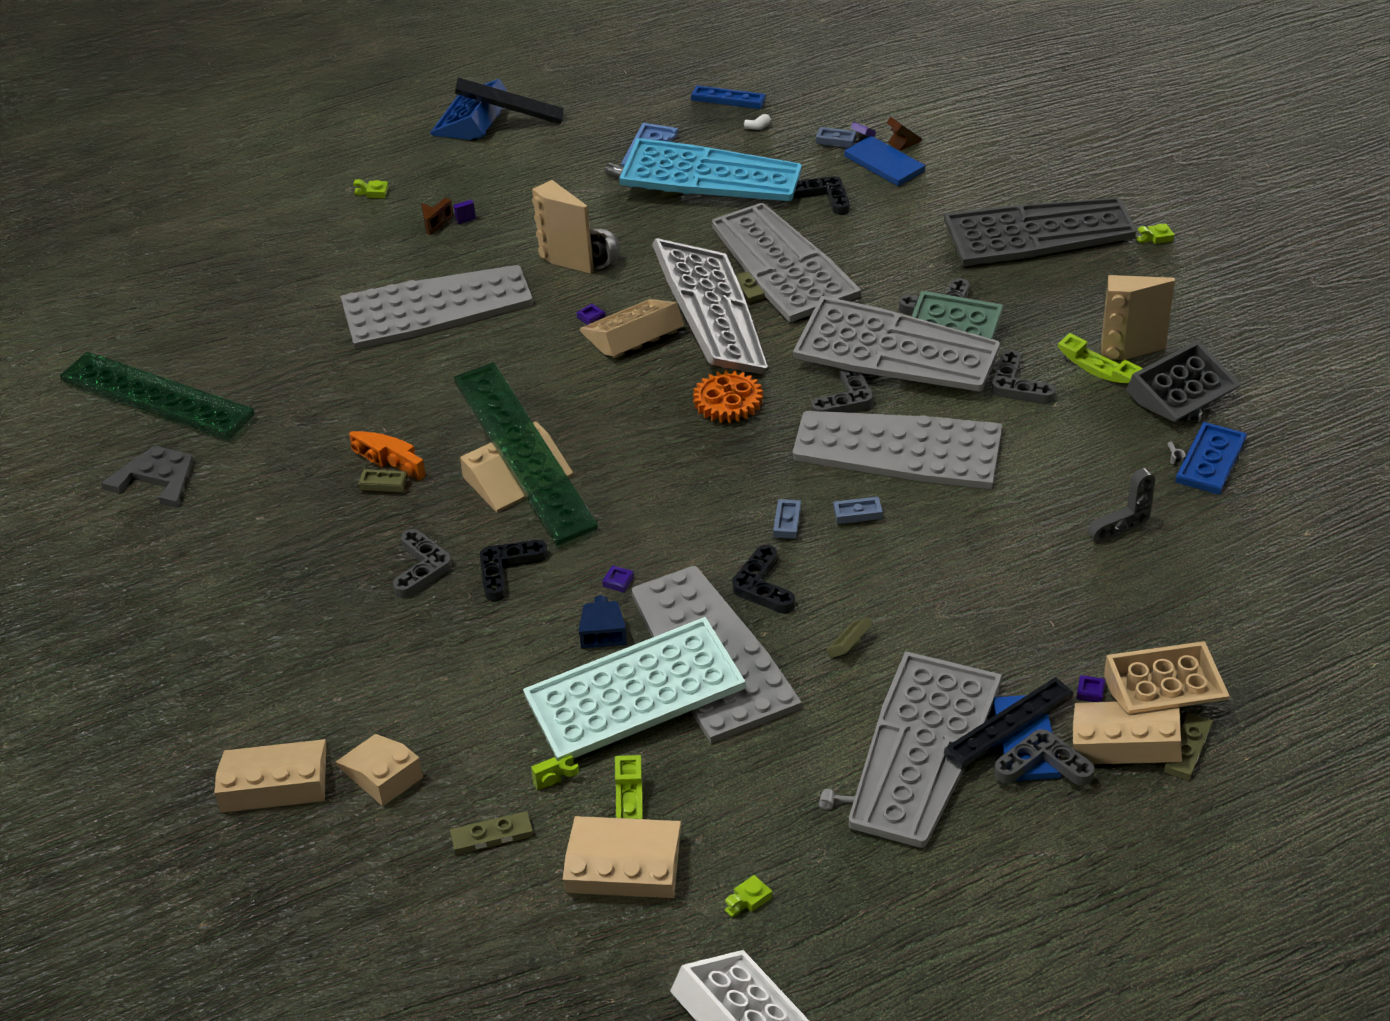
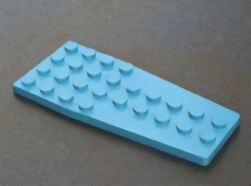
M637 138L620 175L619 185L640 187L648 190H663L665 192H681L687 195L693 193L791 201L801 174L802 165L795 162L690 144Z

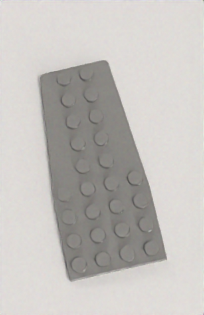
M759 203L712 220L714 231L744 271H748L751 277L755 279L757 285L765 293V297L789 323L812 315L821 296L845 301L861 297V289L829 257L764 203Z
M655 238L652 245L663 273L707 361L711 365L764 374L768 366L743 291L727 255L721 252Z
M519 265L418 281L409 280L405 283L390 284L385 287L371 288L366 291L348 293L341 296L355 350L421 336L533 305L532 295Z
M821 296L793 350V358L864 374L982 391L999 352L1000 343L997 340L886 309Z
M805 411L803 412L794 444L793 459L800 462L920 482L992 489L1002 424L928 417L926 415L905 416Z
M696 566L685 568L632 588L633 600L652 638L706 617L744 678L746 689L691 710L692 715L710 744L802 709L801 700L769 653Z
M905 651L882 705L849 815V827L851 829L920 848L927 845L964 769L961 770L943 754L944 748L987 721L993 706L994 697H996L1002 681V675Z

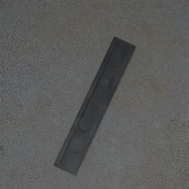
M459 77L457 79L454 94L557 124L562 122L564 111L562 107Z
M1054 677L945 747L943 754L962 770L1070 700L1074 692L1057 677Z

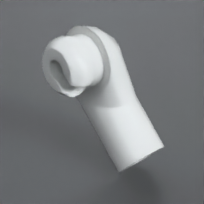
M763 114L755 120H745L744 129L763 130L770 124L771 118L769 115Z

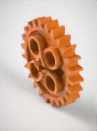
M725 370L722 375L720 372H716V376L709 374V379L702 378V383H697V388L693 389L695 409H698L699 414L704 413V418L711 416V421L718 418L720 423L724 419H727L729 423L732 422V419L740 422V417L748 419V414L755 415V410H760V405H763L762 385L758 384L757 379L752 380V375L745 377V372L737 375L735 370L732 374Z

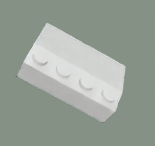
M744 950L682 965L670 991L696 1021H809Z

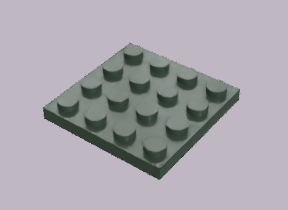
M921 291L912 317L993 339L1003 312V305Z

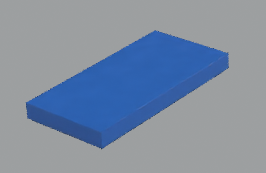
M873 136L844 150L845 157L897 186L925 171L924 164Z
M1203 422L1176 475L1175 482L1220 495L1246 441L1247 433Z
M1026 695L994 697L993 708L995 715ZM1048 714L1002 743L1003 755L1037 730L1043 729L1052 733ZM1020 753L1018 757L1026 760L1031 758V755ZM1041 760L1015 781L1061 778V773L1044 760Z

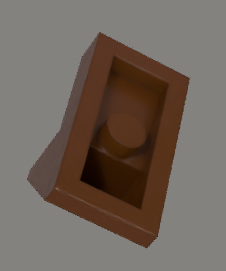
M892 117L886 122L892 127L890 131L894 133L888 143L896 149L903 150L922 140L921 137Z
M444 198L434 207L421 204L425 229L428 235H431L454 216L451 199Z

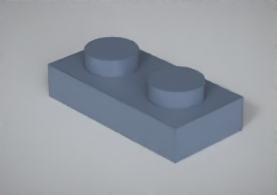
M820 127L816 135V143L825 146L834 145L848 148L854 145L857 131Z
M879 497L833 502L837 524L883 519Z
M778 499L773 537L797 538L801 500Z

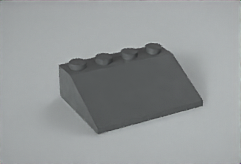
M1197 340L1132 374L1126 391L1140 406L1176 422L1240 388L1241 384Z

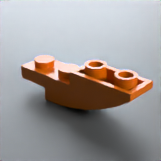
M352 431L349 433L351 449L356 454L367 458L370 462L382 468L390 463L393 467L407 471L408 476H412L419 481L426 476L423 459L415 455L413 445L398 438L374 432Z

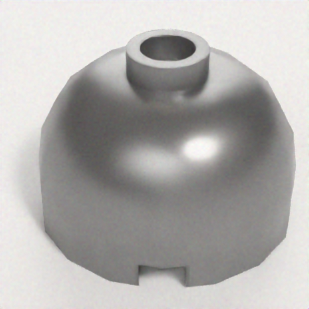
M591 230L593 268L599 270L611 266L617 260L620 253L618 239L608 230Z

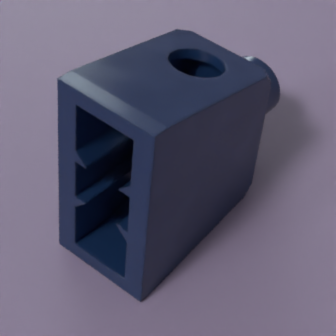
M599 595L594 598V603L583 605L579 626L581 649L627 645L625 623L618 602L608 601L606 596Z

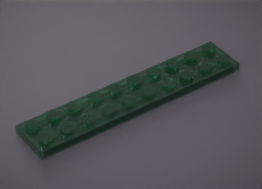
M90 352L84 353L60 374L61 381L226 440H229L254 416V411L251 407Z
M492 362L454 376L456 386L556 546L597 530L598 524L496 364Z

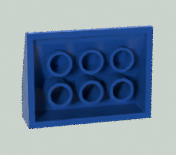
M500 79L484 84L507 91ZM458 95L430 133L432 136L466 140L477 137L479 139L493 125V120L500 115L502 107Z

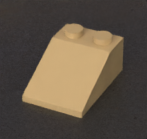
M374 734L335 762L338 768L381 806L386 805L423 778L420 759L404 744Z

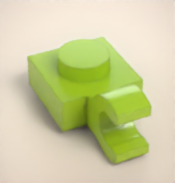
M356 179L353 183V186L360 187L355 188V195L365 194L367 198H386L388 181L374 180L366 184L363 180Z
M1167 224L1148 226V228L1141 226L1138 228L1139 233L1143 235L1137 236L1136 239L1141 244L1148 241H1153L1154 244L1174 241V233Z
M573 756L564 757L559 761L553 757L532 766L533 783L537 790L552 786L561 781V775L573 777L579 774L578 764L569 766L574 764Z
M753 875L734 888V894L725 899V903L728 905L725 908V912L732 918L737 916L746 907L753 912L772 898V890Z

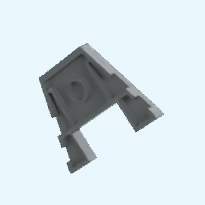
M153 446L102 481L101 485L103 490L119 494L132 479L164 486L166 488L158 497L160 504L178 508L180 496L183 495L185 490V480H188L194 462L192 454Z

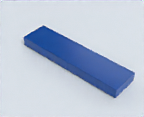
M696 85L691 94V100L761 109L766 100V94Z

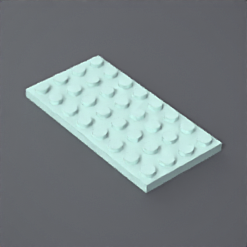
M703 617L524 688L523 692L557 761L570 755L576 758L746 689V682L707 618Z

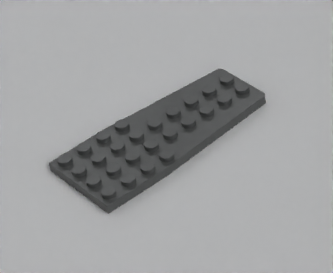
M1120 198L1001 206L944 214V222L962 266L1033 258L1039 255L1133 239L1136 237L1137 230Z

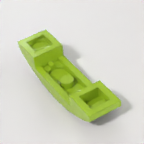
M1071 333L1058 343V348L1073 363L1085 371L1108 381L1129 383L1132 374L1143 369L1125 359L1118 364L1088 349V341Z
M641 755L615 756L616 818L643 819Z

